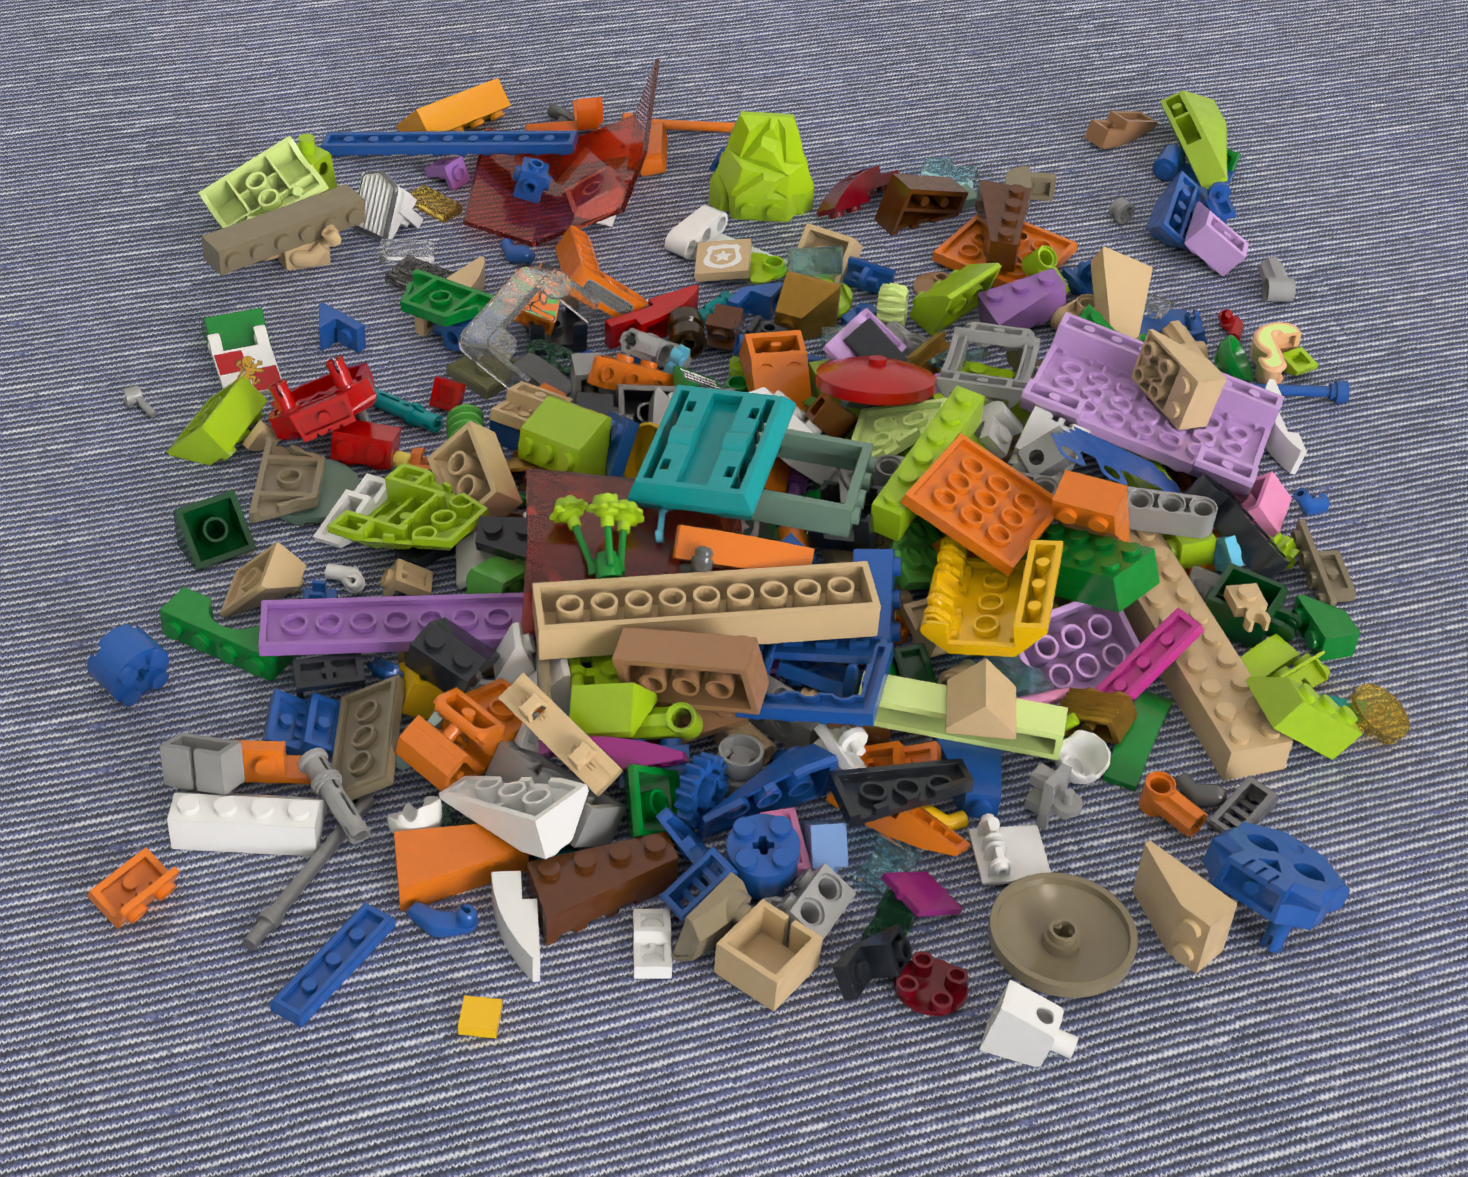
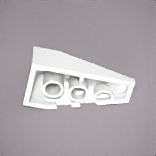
M463 776L439 792V797L442 801L519 851L547 859L555 856L561 848L572 841L589 790L587 784L564 778H550L548 784L534 783L532 777H521L519 781L503 783L501 776Z

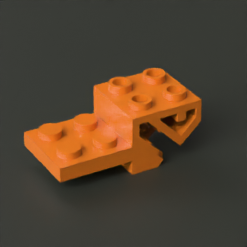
M500 678L467 693H463L456 687L438 695L433 701L436 705L433 709L444 720L442 728L437 729L420 715H417L399 736L395 754L440 791L463 776H480L485 774L500 741H514L523 723L498 698L511 684L505 679ZM540 707L536 713L541 714L544 710Z

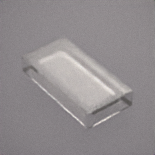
M380 239L379 263L434 264L435 240Z

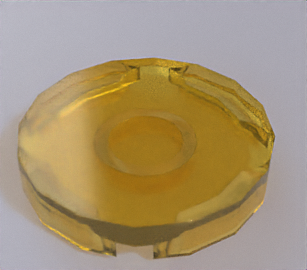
M1364 683L1350 694L1349 698L1352 702L1349 704V708L1358 718V721L1355 723L1366 735L1370 737L1375 735L1381 738L1378 742L1383 744H1395L1408 734L1410 728L1409 717L1403 705L1386 689L1375 684Z

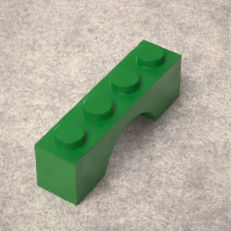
M183 587L159 610L162 632L170 639L180 641L195 648L197 651L205 652L221 659L227 664L237 666L254 676L262 677L272 682L296 658L295 655L260 656V625L246 629H232L216 623L213 617L211 598L186 587Z

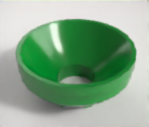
M1233 335L1225 337L1220 341L1217 352L1214 355L1217 369L1222 373L1248 383L1252 382V368L1242 345Z

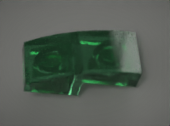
M889 889L878 904L875 917L864 930L861 941L893 925H901L905 938H907L917 916L902 900L895 897L896 894Z

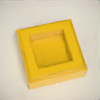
M464 995L458 1023V1035L497 1039L503 999Z

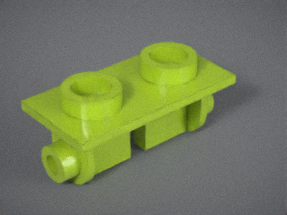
M1323 650L1313 657L1307 653L1293 663L1294 668L1291 670L1284 666L1270 677L1290 678L1301 685L1307 683L1312 688H1315L1326 682L1330 675L1329 668L1326 665H1322L1319 660L1325 654V651Z

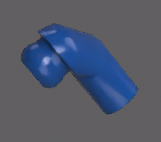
M509 238L503 239L500 243L505 257L513 264L524 262L530 264L535 259V252L528 246L514 245L513 241Z
M1299 488L1293 494L1294 499L1305 515L1325 513L1330 505L1327 495L1319 492L1320 497H1316L1315 494L1311 497L1306 488Z

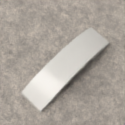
M1269 379L1265 389L1281 395L1276 381ZM1279 412L1265 448L1290 474H1296L1307 451L1299 433L1287 431Z

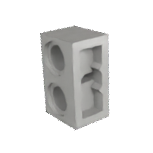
M826 863L814 871L807 868L795 880L794 884L797 886V889L794 893L789 892L776 906V908L789 915L788 941L790 927L795 920L822 936L823 941L856 895V892Z

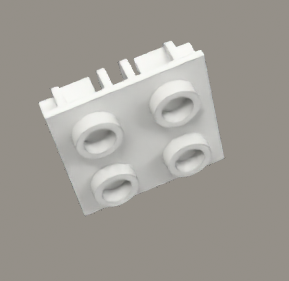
M985 814L981 817L978 828L968 829L982 885L1011 884L1025 876L1051 872L1037 825L1000 827L998 818L994 817L993 814Z

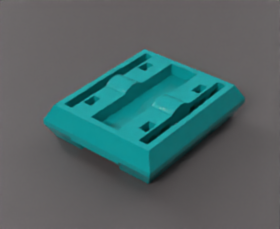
M677 385L627 497L628 501H634L638 506L669 511L679 509L717 514L718 517L749 521L754 514L796 408V403L784 396ZM758 432H763L761 439Z

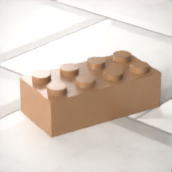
M623 627L612 657L620 683L634 682L656 693L658 701L655 706L669 707L677 702H686L694 709L759 715L769 685L757 637L721 635L709 632L695 633L679 630H656L644 627Z

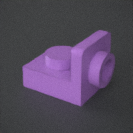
M462 156L442 157L424 168L428 178L439 177L440 180L445 179L449 190H456L470 181V176Z

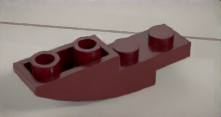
M879 165L848 175L828 192L817 210V216L829 215V219L844 216V210H846V213L861 210L860 204L870 201L869 195L875 194V188L877 192L886 190L892 174H899L898 170L881 174Z

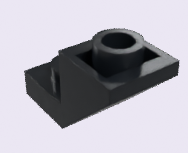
M893 925L846 948L833 966V971L844 1000L858 999L871 979L899 977L912 958L911 945L905 938L901 925Z

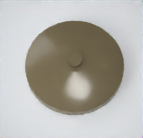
M1055 872L1038 873L1012 882L996 898L988 922L990 946L997 960L1007 972L1032 989L1058 997H1090L1112 989L1127 976L1134 962L1138 947V934L1134 920L1123 903L1102 886L1071 874Z

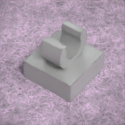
M1197 565L1193 566L1189 575V579L1204 602L1221 577V575Z

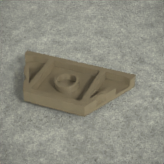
M267 437L249 510L250 523L317 507L326 468L325 457L313 452H306L295 445H291L287 449L277 445L276 438Z

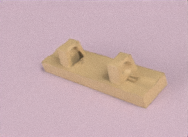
M522 673L498 697L598 797L624 772L526 674ZM541 706L546 707V709L535 720H533V714Z

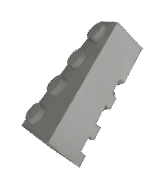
M500 741L485 776H501L503 783L519 781L521 777H532L534 783L548 784L550 778H564L585 784L578 776L537 752L517 746L515 741ZM588 787L589 792L573 839L569 844L574 848H593L595 846L611 844L627 806L604 792L598 797Z

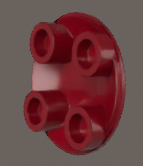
M925 951L913 954L912 960L908 962L899 977H894L893 981L895 993L903 1004L918 1013L930 1016H943L957 1011L966 1002L969 991L967 983L968 973L965 969L934 958Z

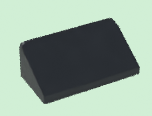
M871 318L867 319L843 340L856 356L881 355L887 358L908 361L905 355Z

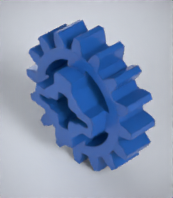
M701 751L700 756L696 754L693 756V764H686L683 775L679 777L681 784L675 791L677 801L674 803V807L679 808L676 815L690 828L699 830L702 817L721 803L724 795L728 792L727 780L729 775L724 774L728 765L723 763L724 758Z

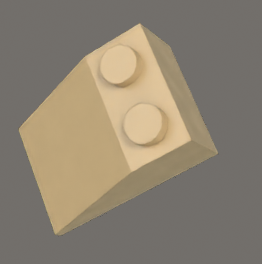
M1150 840L1147 841L1144 845L1132 891L1167 953L1173 956L1177 962L1185 965L1197 974L1223 951L1238 903Z

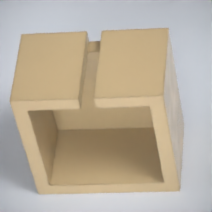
M762 899L716 943L714 973L774 1012L819 966L823 937L795 920L790 927L789 945L787 948L785 945L789 915Z

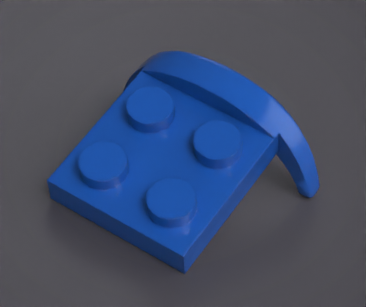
M782 660L779 662L776 675L786 678L785 682L793 686L804 687L807 685L816 688L820 693H834L835 696L840 698H847L852 695H858L864 670L860 672L859 667L854 663L845 667L834 662Z

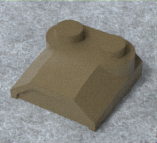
M731 872L685 918V923L672 954L674 960L677 962L693 961L707 953L753 908L749 905L751 896L748 894L743 880Z

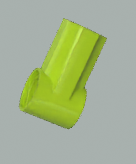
M1041 246L1022 259V269L1027 276L1054 268L1065 283V293L1071 291L1056 267L1057 255L1051 247Z
M677 702L669 707L652 708L632 739L657 740L680 738L682 740H692L699 736L703 730V720L699 713L686 702ZM686 714L692 716L688 726L684 728L677 727L680 717Z

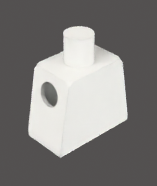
M1009 980L988 1020L979 1050L1039 1067L1049 1051L1070 1059L1076 1048L1078 1037L1059 1029L1064 1013L1062 1007Z

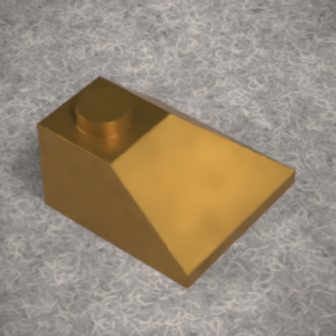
M788 271L775 310L774 324L787 328V331L801 330L803 340L834 334L837 330L841 284Z

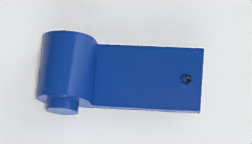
M1174 144L1165 146L1153 163L1154 175L1160 180L1172 182L1177 174L1183 171L1200 186L1191 166L1185 164L1186 157L1183 149ZM1227 170L1228 180L1225 183L1228 185L1234 177V171Z

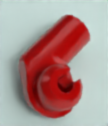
M1230 309L1220 311L1218 314L1220 326L1228 332L1227 336L1233 335L1240 341L1244 329L1243 321L1233 315Z

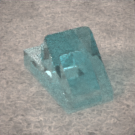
M878 834L874 854L854 874L853 885L883 902L892 890L881 879L882 875L892 872H910L922 859V854L899 840Z

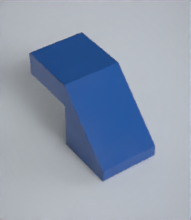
M777 282L741 287L728 300V306L743 308L745 317L750 313L770 320L775 314L783 284Z

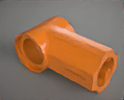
M1153 771L1147 775L1138 801L1141 811L1148 816L1162 817L1186 837L1191 838L1206 822L1208 814L1176 790V782L1171 775L1162 771Z

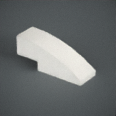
M366 473L355 491L346 489L314 534L313 538L315 541L338 548L352 543L353 541L328 533L327 525L346 509L368 516L388 499L385 479Z
M521 871L491 872L493 911L499 933L507 950L520 969L532 982H539L540 944L537 899H522Z

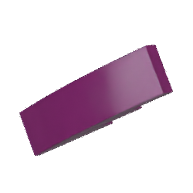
M589 736L624 771L622 774L625 773L627 766L631 764L664 768L689 763L688 756L682 751L653 743L616 737ZM538 740L539 754L545 758L557 757L541 740Z

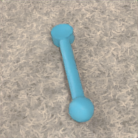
M657 509L659 518L657 530L655 531L656 543H663L665 514L669 510Z

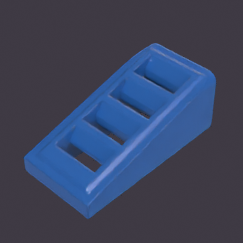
M712 846L659 897L685 923V918L731 872L735 875L738 872ZM713 862L723 872L719 877L708 868ZM702 874L712 882L708 887L699 880ZM693 885L701 892L697 897L689 891ZM683 897L690 902L686 907L679 902Z

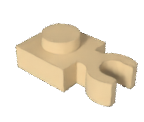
M1257 583L1226 586L1223 596L1234 617L1244 616V629L1247 632H1252L1254 622L1262 626L1264 631L1268 630L1271 620L1270 615L1266 612L1268 604Z

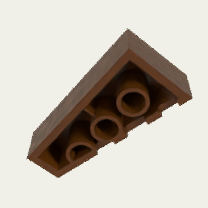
M979 180L975 209L978 212V225L981 227L980 236L984 243L985 262L999 263L1002 266L1000 270L1013 272L1027 216L1031 188L1023 187L1019 184L1009 185Z
M664 831L561 854L547 859L543 858L526 862V891L529 899H537L538 924L546 946L557 942L558 936L572 930L573 933L587 928V923L603 915L609 918L618 914L620 907L631 902L637 905L663 893L677 880L678 855L668 832Z

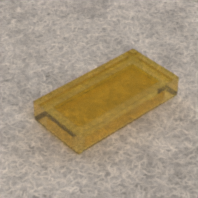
M425 184L409 192L417 199L414 205L415 208L442 223L462 213V204Z

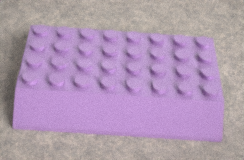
M1066 312L1058 326L1053 343L1033 379H1029L1022 392L1020 408L1032 413L1034 407L1038 406L1052 413V420L1058 421L1060 417L1065 419L1064 425L1067 427L1070 424H1076L1091 431L1090 434L1113 445L1137 453L1146 460H1154L1167 465L1174 471H1182L1195 476L1197 479L1204 473L1221 483L1232 494H1240L1247 497L1255 483L1259 471L1258 466L1271 429L1281 409L1284 396L1222 373L1227 379L1207 426L1178 430L1130 377L1144 342Z

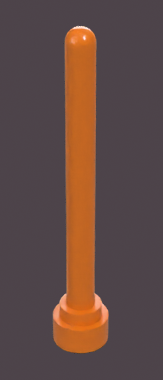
M623 112L622 132L640 129L642 126L664 123L666 130L731 133L735 125L734 122L638 118L633 113Z

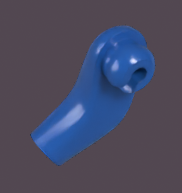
M418 901L407 912V916L416 925L433 937H452L468 934L475 930L479 924L476 909L466 904L462 905L461 909L457 911L446 912L433 909Z

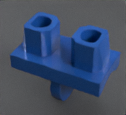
M1215 182L1209 189L1200 187L1202 195L1199 197L1205 207L1225 224L1227 223V218H1235L1236 210L1229 198L1231 190L1227 183Z
M851 256L848 259V268L843 283L862 291L879 294L882 284L894 283L896 270Z
M1091 260L1081 261L1078 267L1073 269L1067 267L1062 269V276L1068 281L1071 294L1094 295Z

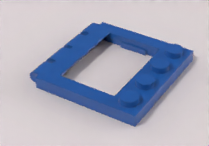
M864 637L863 641H859V638H843L759 645L767 675H769L774 659L867 664L862 680L863 689L861 695H852L847 698L837 697L834 693L819 692L813 696H806L801 694L800 691L785 690L778 694L766 691L759 715L735 713L736 717L750 718L752 720L772 719L786 722L803 721L817 722L819 724L835 723L851 724L853 726H874L894 655L893 643H889V638Z

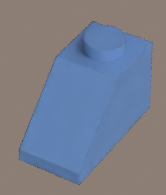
M834 819L799 821L812 869H817L826 863L838 874V867H849L846 823Z

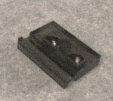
M407 255L392 267L391 273H385V283L406 291L408 282L413 280L412 272L415 269L445 279L454 274V272Z

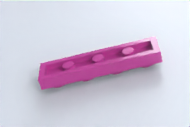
M1178 607L1095 689L1109 693L1121 691L1130 695L1132 701H1134L1204 632L1202 625Z

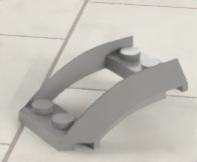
M974 321L966 323L965 328L954 327L949 352L941 369L940 377L936 378V385L945 398H948L958 385L981 394L990 401L1009 400L1008 408L1011 409L1021 400L1022 392L1029 379L1032 378L1041 338L1034 337L1035 333L1030 329ZM969 342H975V345L980 347L1003 346L1004 349L1009 351L1024 349L1015 379L962 372Z

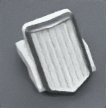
M383 170L362 172L358 194L364 198L365 222L353 226V229L383 244L391 243L400 225L405 228L411 225L419 229L424 219L412 210L417 199L405 189L400 188Z

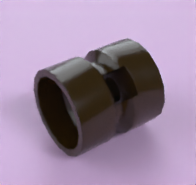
M683 306L673 310L667 317L666 323L669 341L689 348L691 350L690 357L692 359L697 358L706 349L702 315L697 309Z

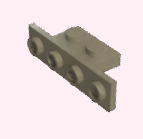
M1298 519L1296 529L1291 532V538L1294 539L1296 549L1300 550L1298 553L1299 566L1306 573L1308 589L1313 591L1316 600L1336 607L1337 602L1354 601L1356 590L1340 551H1317L1305 519Z

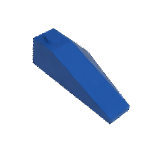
M814 743L805 747H791L702 817L698 830L699 837L704 839L732 829L734 822L740 817H748L760 814V812L782 808H791L826 795L829 788L827 783L829 771H835L839 761L835 754Z

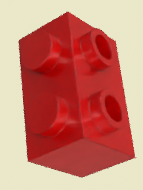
M356 420V422L344 427L341 424L339 429L332 431L330 459L340 460L341 463L346 465H368L374 470L391 469L394 454L400 447L401 428Z

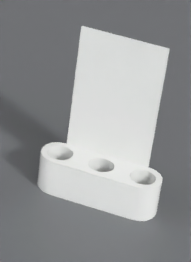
M703 205L668 233L665 240V249L686 259L693 258L696 260L698 242L736 239L722 234L728 222L727 213L708 205ZM752 246V252L774 256ZM742 279V280H744V281H746V282H748V283H751V282H750V279H748V280Z

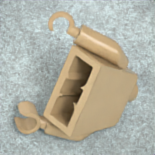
M331 224L323 229L322 236L324 238L267 258L264 261L278 258L286 270L330 264L329 247L338 246L341 243V236L335 226Z

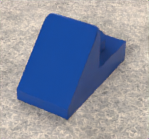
M323 302L319 304L321 351L336 342L357 353L366 348L365 324Z

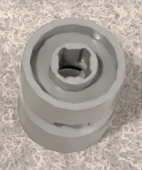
M732 734L725 737L719 744L718 756L723 757V763L728 765L724 773L729 775L727 780L728 792L724 795L725 797L730 796L761 771L764 749L762 744L750 735Z

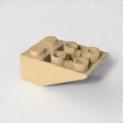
M1154 329L1148 330L1130 376L1178 430L1207 426L1227 379L1210 360Z

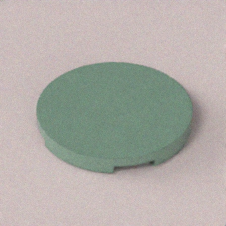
M325 459L326 468L318 506L279 516V518L299 526H305V523L324 522L346 489L355 491L360 483L359 477L350 467L337 461Z

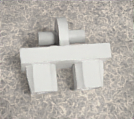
M818 724L814 728L819 736L814 744L835 754L839 760L835 771L867 768L860 758L866 752L864 745L868 739V734L862 727L851 728L846 724L841 729H828L826 724Z

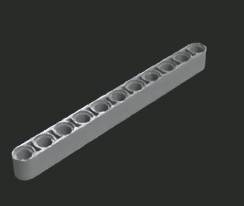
M884 455L878 458L875 465L874 485L885 486L905 457ZM1020 472L1053 495L1061 481V477ZM1127 486L1129 529L1192 538H1205L1212 533L1218 510L1214 500L1204 496Z

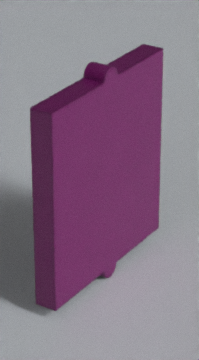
M927 871L884 873L881 877L885 884L896 894L895 897L902 900L917 917L958 915L963 910L948 894V890L943 888Z

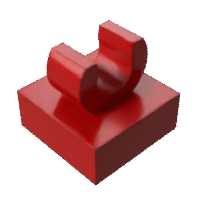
M436 376L429 405L447 411L462 405L466 384Z

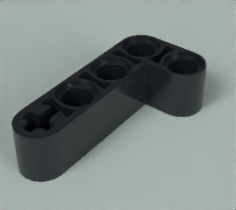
M1203 473L1183 493L1204 496L1215 501L1218 510L1213 527L1222 537L1235 535L1236 541L1241 548L1242 561L1252 572L1273 580L1290 564L1287 556L1236 497L1221 483Z

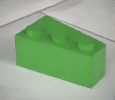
M494 556L470 569L466 577V594L531 592L532 602V583L549 581L544 568L541 570L531 567L530 562L517 558L508 560Z

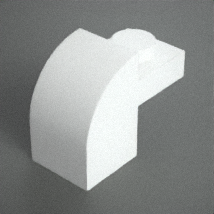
M994 401L984 405L982 422L974 434L993 455L1001 459L1007 456L1013 436L1023 431V424L1002 401Z

